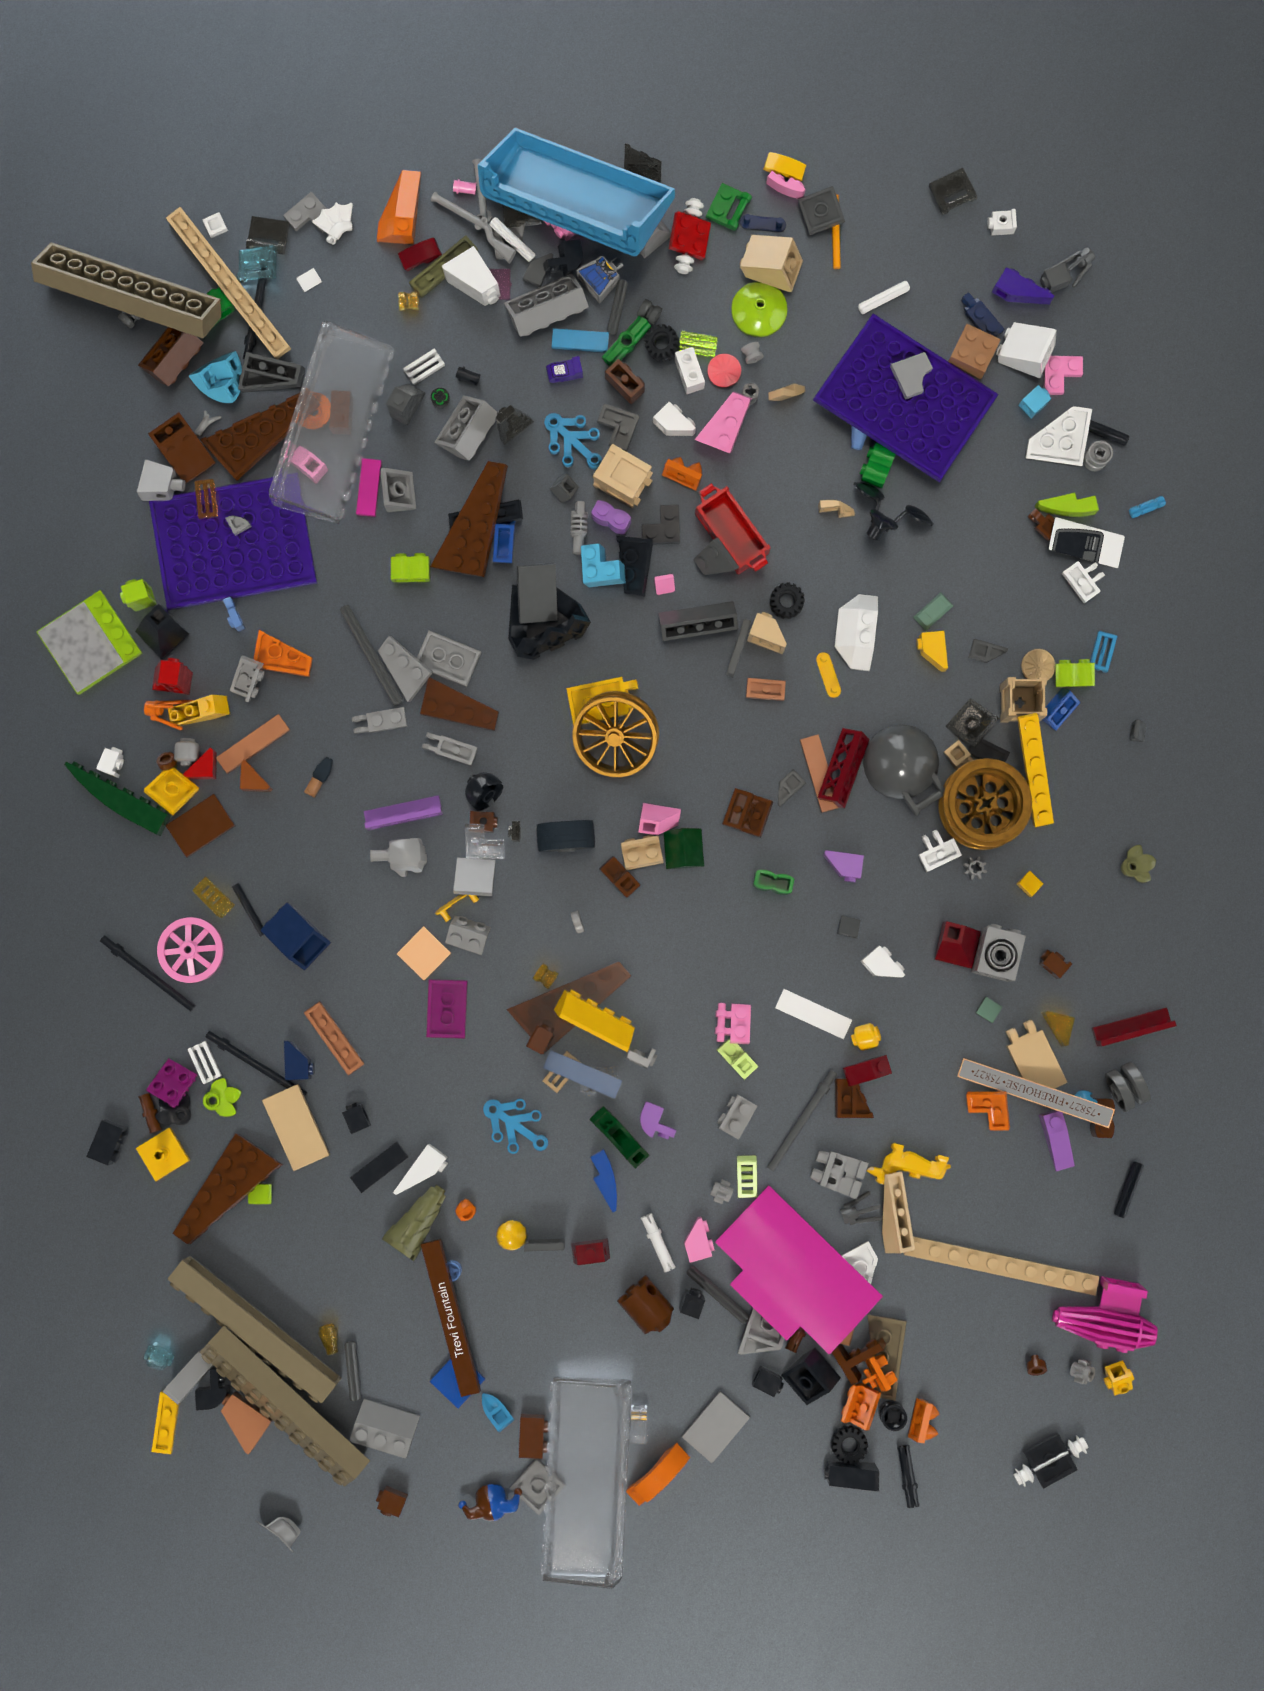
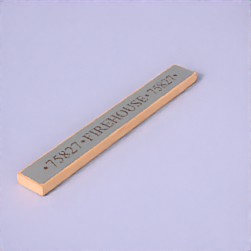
M963 1058L957 1076L998 1091H1006L1007 1094L1106 1128H1109L1115 1109L965 1058Z

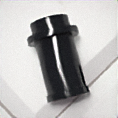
M465 366L463 368L459 367L456 373V378H459V381L464 380L476 386L481 374L465 369Z

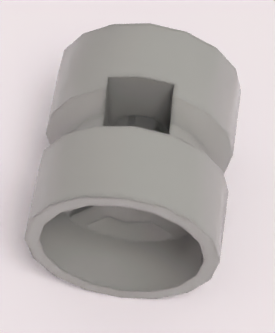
M1102 440L1092 443L1084 454V466L1094 472L1102 470L1113 456L1111 445Z

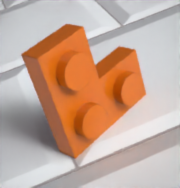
M1006 1091L967 1092L968 1113H988L990 1130L1010 1129Z

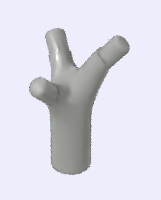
M205 410L203 419L194 432L201 436L205 429L214 421L221 419V416L209 418V414Z

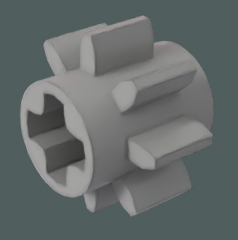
M971 857L968 858L970 863L963 864L966 867V871L963 874H969L970 880H973L974 876L982 879L980 874L987 873L984 870V865L987 863L980 862V857H977L975 861ZM976 864V868L979 869V871H976L974 873V869L971 868V866Z
M723 1179L720 1183L715 1181L710 1195L714 1196L713 1200L719 1204H723V1201L729 1202L734 1190L729 1187L730 1182Z
M1079 1359L1078 1362L1072 1364L1070 1374L1075 1377L1074 1382L1087 1384V1381L1091 1382L1093 1380L1095 1368L1091 1367L1092 1362Z

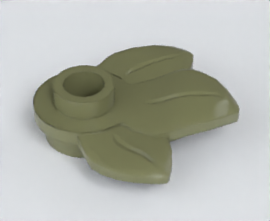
M1135 845L1128 850L1127 859L1121 864V871L1128 877H1134L1140 883L1148 882L1151 880L1148 871L1155 867L1156 859L1149 854L1143 855L1142 846Z

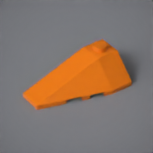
M402 170L378 222L377 242L414 245L421 179L420 171Z

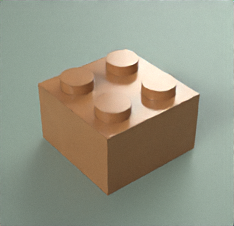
M966 324L948 362L960 370L982 379L1001 339Z

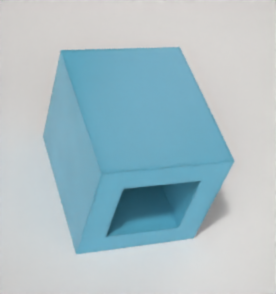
M1038 385L1022 399L1019 407L1032 419L1051 400L1050 394L1045 388H1041Z

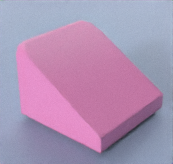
M673 574L654 578L657 595L675 591Z

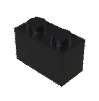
M107 1119L101 1120L86 1157L107 1166L112 1165L113 1162L116 1163L120 1156L118 1151L120 1145L124 1144L128 1134L126 1131L128 1128Z

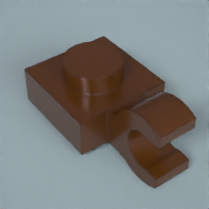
M1035 508L1027 517L1038 524L1034 529L1049 541L1055 519L1050 514L1044 517Z

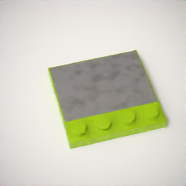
M101 590L36 631L78 695L143 654Z

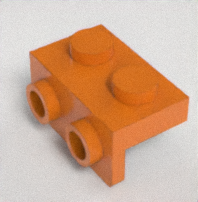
M863 1383L854 1384L848 1391V1400L842 1409L841 1414L843 1416L841 1422H850L864 1430H870L881 1392Z

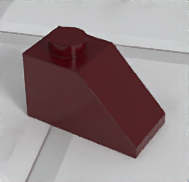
M887 1055L874 1057L843 1068L848 1086L892 1074Z

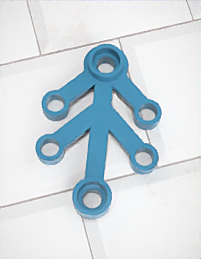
M557 413L547 415L544 424L546 429L550 431L549 452L554 455L559 453L560 445L557 443L559 432L564 437L562 463L565 467H571L574 463L571 452L572 445L587 459L589 468L593 470L598 469L602 462L601 456L597 453H592L578 439H591L595 441L600 436L599 430L591 428L589 431H568L564 427L577 426L578 428H583L586 425V418L583 415H578L576 418H562ZM555 419L557 423L552 425L550 421ZM583 419L584 422L582 424H578L577 420ZM593 431L597 432L595 437H592L590 434ZM553 445L558 447L556 451L551 450ZM595 457L598 459V461L596 463L591 462V459ZM566 458L571 459L569 464L564 462Z
M517 1099L514 1102L501 1104L498 1100H489L485 1103L483 1111L485 1116L491 1119L493 1130L491 1137L494 1142H501L504 1137L499 1126V1119H501L506 1124L509 1142L507 1149L509 1153L515 1154L519 1151L515 1130L532 1141L536 1150L542 1151L547 1148L548 1139L546 1136H537L520 1124V1122L531 1120L534 1122L539 1121L542 1117L539 1110L509 1116L503 1111L511 1109L523 1110L526 1107V1102L523 1099ZM518 1101L523 1102L524 1106L522 1108L516 1106ZM490 1106L496 1107L495 1113L489 1111ZM534 1112L539 1113L538 1119H533L532 1114ZM495 1133L501 1134L500 1140L494 1139ZM542 1139L544 1141V1145L542 1147H539L537 1145V1140ZM511 1144H515L517 1146L516 1151L510 1150Z

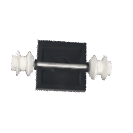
M1056 1433L1023 1451L1031 1467L1023 1464V1469L1018 1471L1015 1468L1016 1473L1013 1475L1019 1485L1023 1484L1024 1487H1026L1025 1482L1028 1480L1033 1483V1475H1036L1041 1487L1044 1489L1077 1471L1078 1469L1070 1455L1073 1454V1456L1079 1458L1080 1452L1083 1451L1087 1454L1086 1449L1088 1445L1083 1437L1079 1438L1076 1435V1441L1068 1440V1447H1065L1060 1435Z

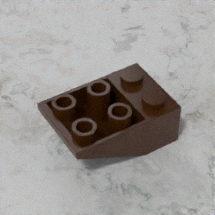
M180 412L148 433L181 480H185L186 484L216 464Z

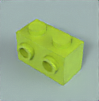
M132 579L121 586L122 592L120 597L122 602L126 603L128 608H132L135 612L157 605L151 586L143 579Z

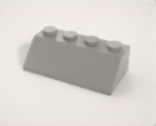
M569 274L504 303L514 328L520 337L528 336L537 329L546 328L553 322L562 321L574 313H581L589 307L583 289L573 274Z

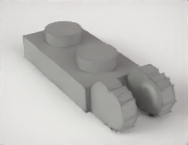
M404 707L352 717V722L355 723L366 720L368 722L367 727L354 728V734L374 733L408 727Z
M427 732L426 737L439 741L437 747L426 743L422 745V748L435 752L437 755L472 766L478 750L477 747L443 735L438 736Z

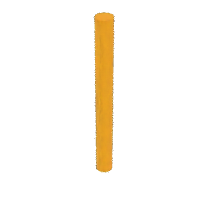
M838 224L832 227L833 269L841 268L840 225Z

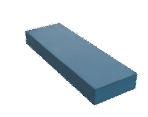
M553 328L552 349L604 353L608 350L609 332Z

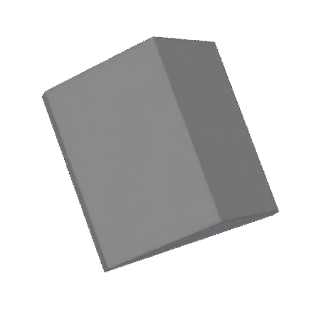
M381 468L384 506L387 513L416 509L413 473Z

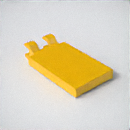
M623 677L566 688L573 725L582 707L591 698L609 691L629 693L628 690L639 689L637 680L623 682ZM614 702L601 703L609 718H614ZM618 702V717L626 716L632 706ZM597 706L587 712L599 721L604 720ZM583 718L581 725L591 722Z

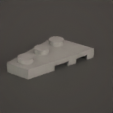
M388 636L378 652L407 702H411L433 672L392 636Z

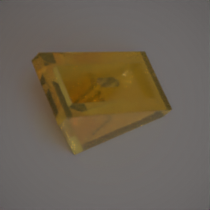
M1050 1011L1042 1012L1041 1014L1061 1046L1069 1045L1075 1018Z

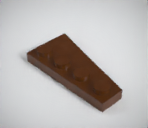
M429 677L420 714L495 731L499 712Z

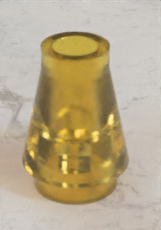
M326 1324L319 1327L318 1335L326 1350V1354L332 1355L337 1353V1328H335L334 1324Z

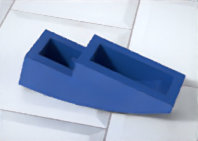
M516 521L495 525L493 562L512 563Z
M602 1149L590 1157L599 1172L593 1179L612 1212H615L617 1207L615 1176L610 1160L605 1150Z

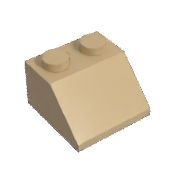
M765 612L757 613L747 641L783 654L787 643L776 619H773L772 615Z

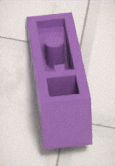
M1054 1110L1040 1114V1122L1055 1171L1075 1166L1063 1113Z

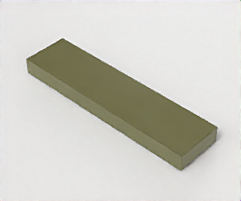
M465 235L413 278L409 285L423 298L445 279L442 265L473 246L477 252L478 248Z

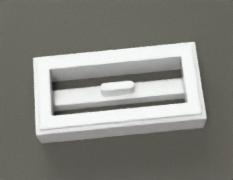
M434 348L404 367L403 370L412 384L416 385L444 367L445 363ZM436 361L439 362L438 364H436V365L433 366L432 368L428 369L427 371H425L424 373H422V374L419 375L418 377L413 378V376H415V375L418 374L419 372L423 371L424 369L428 368L430 365H432V364L435 363Z
M207 1041L188 1049L203 1084L222 1076ZM201 1047H204L206 1051V1054L216 1074L214 1076L212 1075L211 1070L207 1064V1061L202 1053ZM195 1050H197V1053L209 1077L207 1079L194 1052Z

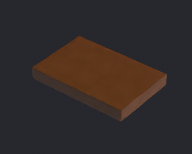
M212 794L165 826L188 858L236 825L216 795Z

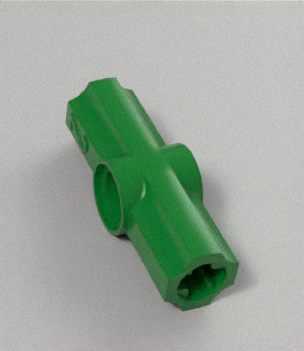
M638 316L626 331L620 333L617 341L602 356V359L609 367L617 359L622 361L628 353L634 350L635 345L651 329L648 321ZM628 339L631 341V344L624 345L622 341Z

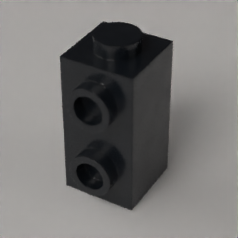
M692 1287L690 1290L685 1289L679 1306L680 1313L699 1319L705 1303L702 1291Z

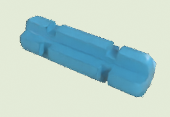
M1159 496L1156 499L1139 504L1138 507L1130 508L1129 514L1131 518H1136L1140 514L1143 515L1156 510V508L1166 505L1165 498Z

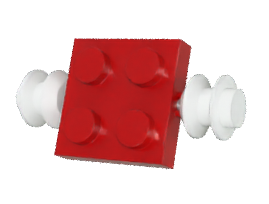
M691 198L685 202L688 208L684 210V213L677 211L674 214L669 249L682 253V255L676 257L679 264L674 265L677 272L681 274H688V272L693 270L690 264L694 263V259L691 257L703 260L706 255L711 222L698 218L702 216V212L699 209H702L704 205L696 198Z

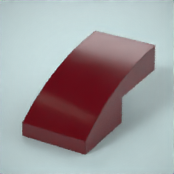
M434 237L414 244L398 253L406 271L412 270L423 262L427 264L442 255Z

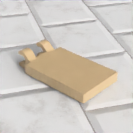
M1032 1020L1023 1023L1027 1034L1018 1037L1015 1028L1006 1031L1011 1042L1006 1047L1021 1078L1053 1089L1068 1083L1043 1030L1036 1031Z

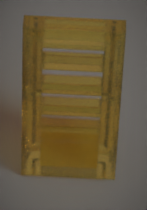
M206 876L192 890L220 918H223L235 906ZM209 885L210 887L202 894L201 892ZM213 891H215V893H214L209 899H207V897H208ZM218 897H220V899L213 905L212 903H213Z

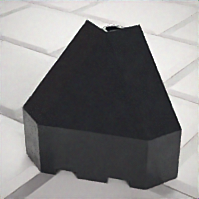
M512 585L508 639L517 657L534 660L539 658L541 653L549 649L553 651L564 646V642L574 638L577 640L583 637L591 621L582 605L556 587L557 621L520 624L518 585Z

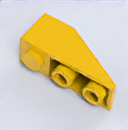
M209 695L174 706L173 708H168L170 722L178 726L212 720L230 714L227 696Z

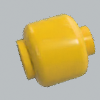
M867 1023L855 1027L851 1038L854 1046L858 1045L860 1050L865 1051L879 1045L881 1034L877 1026Z

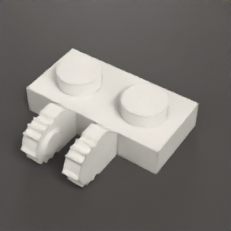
M1077 561L1062 572V575L1083 603H1086L1101 592L1095 582L1104 577L1105 574L1103 572L1098 573L1093 579L1088 575L1089 572L1097 568L1096 562L1084 569L1080 562Z
M934 830L932 834L938 846L933 848L929 838L926 835L922 836V841L928 851L918 856L926 872L962 856L954 838L943 842L939 832Z

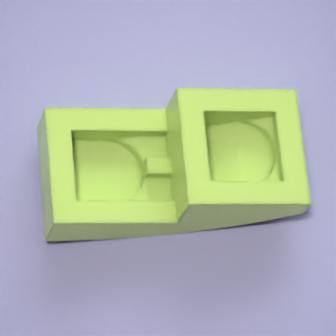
M730 1037L716 1049L744 1080L758 1068L757 1064L738 1044L730 1043Z

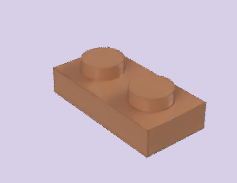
M748 678L746 698L784 701L786 681Z

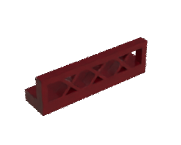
M842 728L817 797L819 800L833 802L837 807L845 809L870 740L862 731ZM846 735H853L852 741L846 745L844 742ZM846 751V759L839 762V755ZM840 769L839 777L833 780V772ZM833 786L834 792L832 797L826 796V790Z
M1166 1007L1092 1027L1096 1045L1102 1047L1177 1025L1175 1020L1171 1021Z

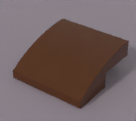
M735 788L722 824L761 838L773 801Z

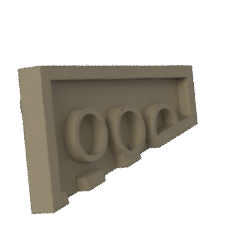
M868 1314L870 1340L873 1338L876 1340L883 1338L886 1343L884 1350L874 1355V1357L884 1354L888 1364L881 1368L883 1374L893 1371L897 1378V1381L890 1386V1390L881 1392L878 1385L875 1387V1390L881 1392L880 1398L895 1401L907 1321Z

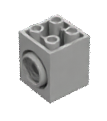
M996 924L981 928L971 973L1006 982L1015 981L1026 935H1022L1021 931L1016 929L1002 930V926ZM996 951L1000 954L999 961L995 958Z

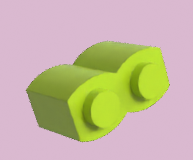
M404 553L395 554V557H391V581L430 582L429 556H426L424 553H415L411 557H407V554Z
M1080 659L1078 663H1071V660H1059V664H1055V687L1095 686V663H1090V659Z

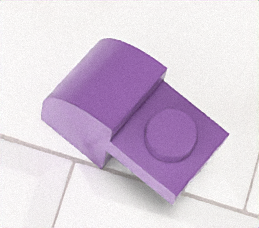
M646 1101L640 1115V1123L644 1132L652 1138L655 1131H658V1136L662 1138H674L676 1129L659 1123L664 1108Z

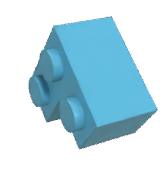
M590 544L581 546L583 583L586 586L598 587L626 583L625 565L619 560L606 561L605 548L602 545Z

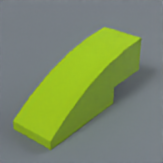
M1075 493L1040 500L1035 505V508L1039 511L1065 517L1095 515L1099 511L1096 496L1077 500Z

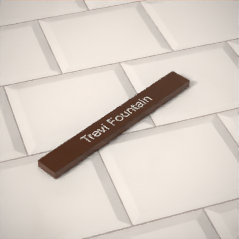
M437 1239L421 1244L460 1395L463 1397L480 1393L481 1388L442 1241Z

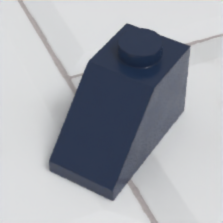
M284 1041L285 1080L311 1079V1075H314V1063H311V1059L292 1041Z

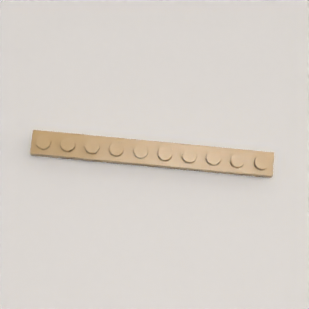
M179 207L167 216L166 219L273 357L279 359L291 350L287 342L183 209Z
M914 1236L915 1250L903 1253L911 1257L1096 1296L1099 1282L1098 1275Z

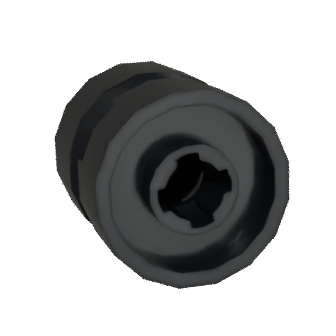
M890 1400L880 1406L879 1418L888 1430L899 1431L904 1428L907 1423V1414L898 1402Z

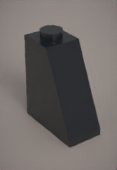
M828 1462L827 1467H824V1480H827L829 1486L879 1491V1469L875 1463L859 1462L856 1464V1462H853L850 1465L843 1462Z

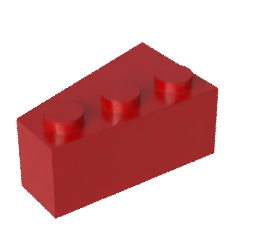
M168 658L167 661L161 660L155 667L152 690L190 695L193 672L187 666H184V663L179 662V659Z

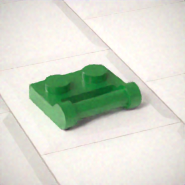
M722 183L706 214V218L735 231L739 225L738 221L747 203H750L752 196L747 192H741ZM735 199H739L740 202L732 219H727Z

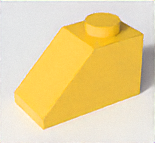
M944 631L921 633L919 638L916 639L917 650H920L921 656L938 670L945 672L948 669Z

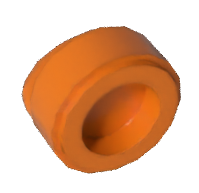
M464 1199L457 1205L455 1211L461 1221H468L475 1215L476 1208L468 1199Z

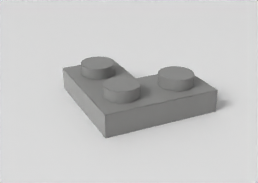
M310 192L287 211L283 217L297 232L308 221L318 218L322 209L327 208Z

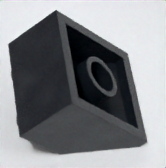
M816 1348L802 1355L781 1375L806 1405L829 1393L841 1378Z

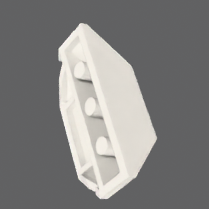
M858 594L838 610L834 647L850 669L870 671L878 616V596Z

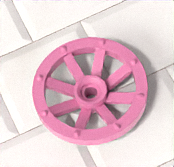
M193 917L182 918L171 923L161 934L157 946V956L162 969L171 978L184 983H196L212 976L219 968L224 955L223 940L217 929L209 922ZM192 924L205 928L192 941ZM185 926V941L174 933L176 929ZM210 933L215 941V945L199 946L198 944ZM169 937L180 946L179 948L165 950ZM190 946L191 952L187 953L186 948ZM216 951L212 964L203 958L200 952ZM180 954V957L171 968L166 956ZM185 959H187L189 976L177 973ZM193 959H196L208 969L196 975Z

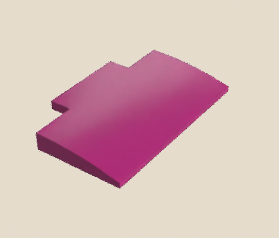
M770 1186L754 1200L715 1242L743 1269L730 1285L786 1341L801 1326L830 1355L883 1297Z

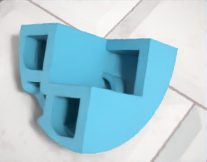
M234 351L203 365L191 373L189 377L200 391L213 400L222 403H233L240 394L238 386L242 366L237 352Z

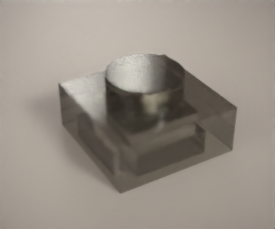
M512 821V826H508V837H512V842H520L521 823L520 821Z

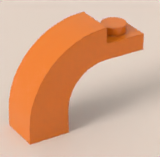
M678 1443L674 1444L664 1452L658 1462L643 1477L629 1486L626 1492L639 1506L645 1501L649 1502L672 1481L690 1459V1456Z

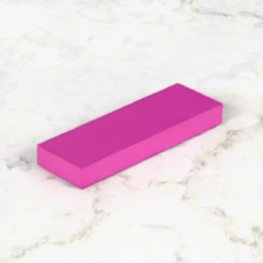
M362 458L356 509L357 515L376 517L381 460Z

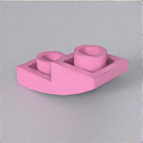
M773 171L767 176L766 184L774 190L797 199L804 197L805 188L799 180L795 181L791 177L785 182L782 175L776 174Z

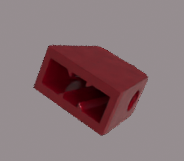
M608 1238L571 1243L573 1263L576 1265L601 1263L610 1259Z

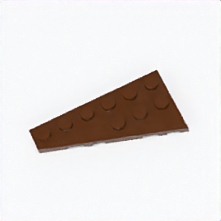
M491 461L487 462L430 566L431 568L485 578L508 465Z
M235 1133L172 1234L186 1244H192L208 1230L209 1226L221 1219L224 1213L236 1206L260 1182L265 1181L274 1170L279 1169L283 1164L240 1134Z

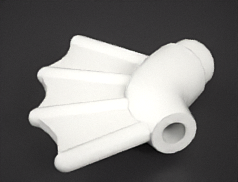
M336 202L332 208L322 209L319 217L312 220L313 224L328 234L326 238L328 243L335 245L344 232L352 231V203L340 205Z

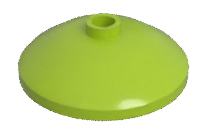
M752 282L743 286L734 296L731 307L732 318L736 326L747 335L753 337L769 336L778 331L784 324L787 316V302L783 293L778 288L761 282ZM761 302L764 306L758 307L757 303Z

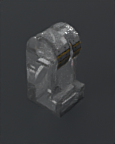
M631 1405L629 1444H647V1405Z

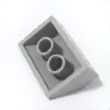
M463 395L434 443L455 456L470 461L476 454V450L481 442L485 439L490 427L495 423L499 413L484 400Z
M363 1399L350 1442L406 1459L420 1415Z

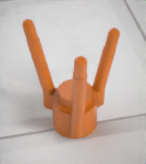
M193 700L146 701L144 713L146 716H151L150 719L182 730L181 726L162 719L159 715L163 714L164 708H173V705L184 704Z

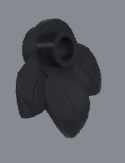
M185 1092L186 1096H182L181 1101L178 1103L179 1106H175V1108L170 1107L168 1103L159 1099V1106L162 1111L156 1114V1119L165 1125L174 1123L182 1126L187 1124L191 1118V1113L188 1109L190 1106L188 1094ZM179 1113H183L185 1117L183 1119H178L177 1115Z

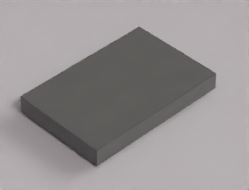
M545 563L517 566L519 623L557 621L556 564Z

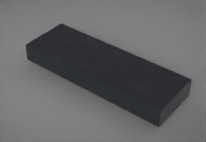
M396 1142L351 1176L350 1179L359 1191L363 1193L406 1160L408 1155L399 1143Z

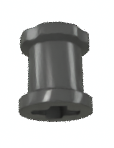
M747 383L742 389V395L752 398L750 405L758 400L759 388L754 383Z

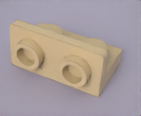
M647 835L643 839L635 840L632 838L621 843L626 870L663 863L659 836Z

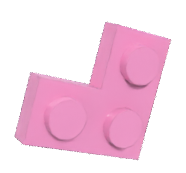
M1050 356L1044 369V388L1050 395L1064 394V377H1082L1083 356Z

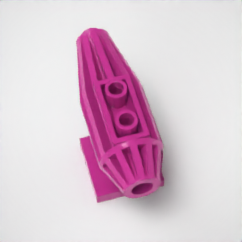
M1101 1276L1100 1285L1103 1289L1099 1306L1058 1307L1057 1310L1053 1311L1052 1321L1055 1322V1326L1088 1339L1102 1349L1114 1347L1116 1351L1128 1353V1350L1134 1351L1135 1349L1154 1346L1157 1340V1326L1139 1315L1142 1298L1146 1299L1148 1293L1139 1283Z

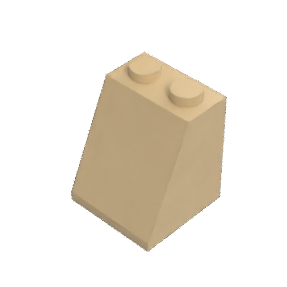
M751 235L750 241L746 245L744 257L740 261V268L746 278L792 292L803 260L794 239L791 237Z

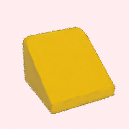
M1029 870L1016 885L1029 897H1032L1043 883Z

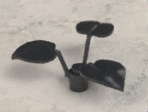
M854 482L853 485H856L862 494L876 501L875 510H870L872 524L867 531V535L872 539L879 541L885 531L896 530L898 528L896 522L904 515H910L917 521L933 526L934 523L925 512L911 505H906V510L894 520L878 511L881 500L885 498L882 492L870 484Z

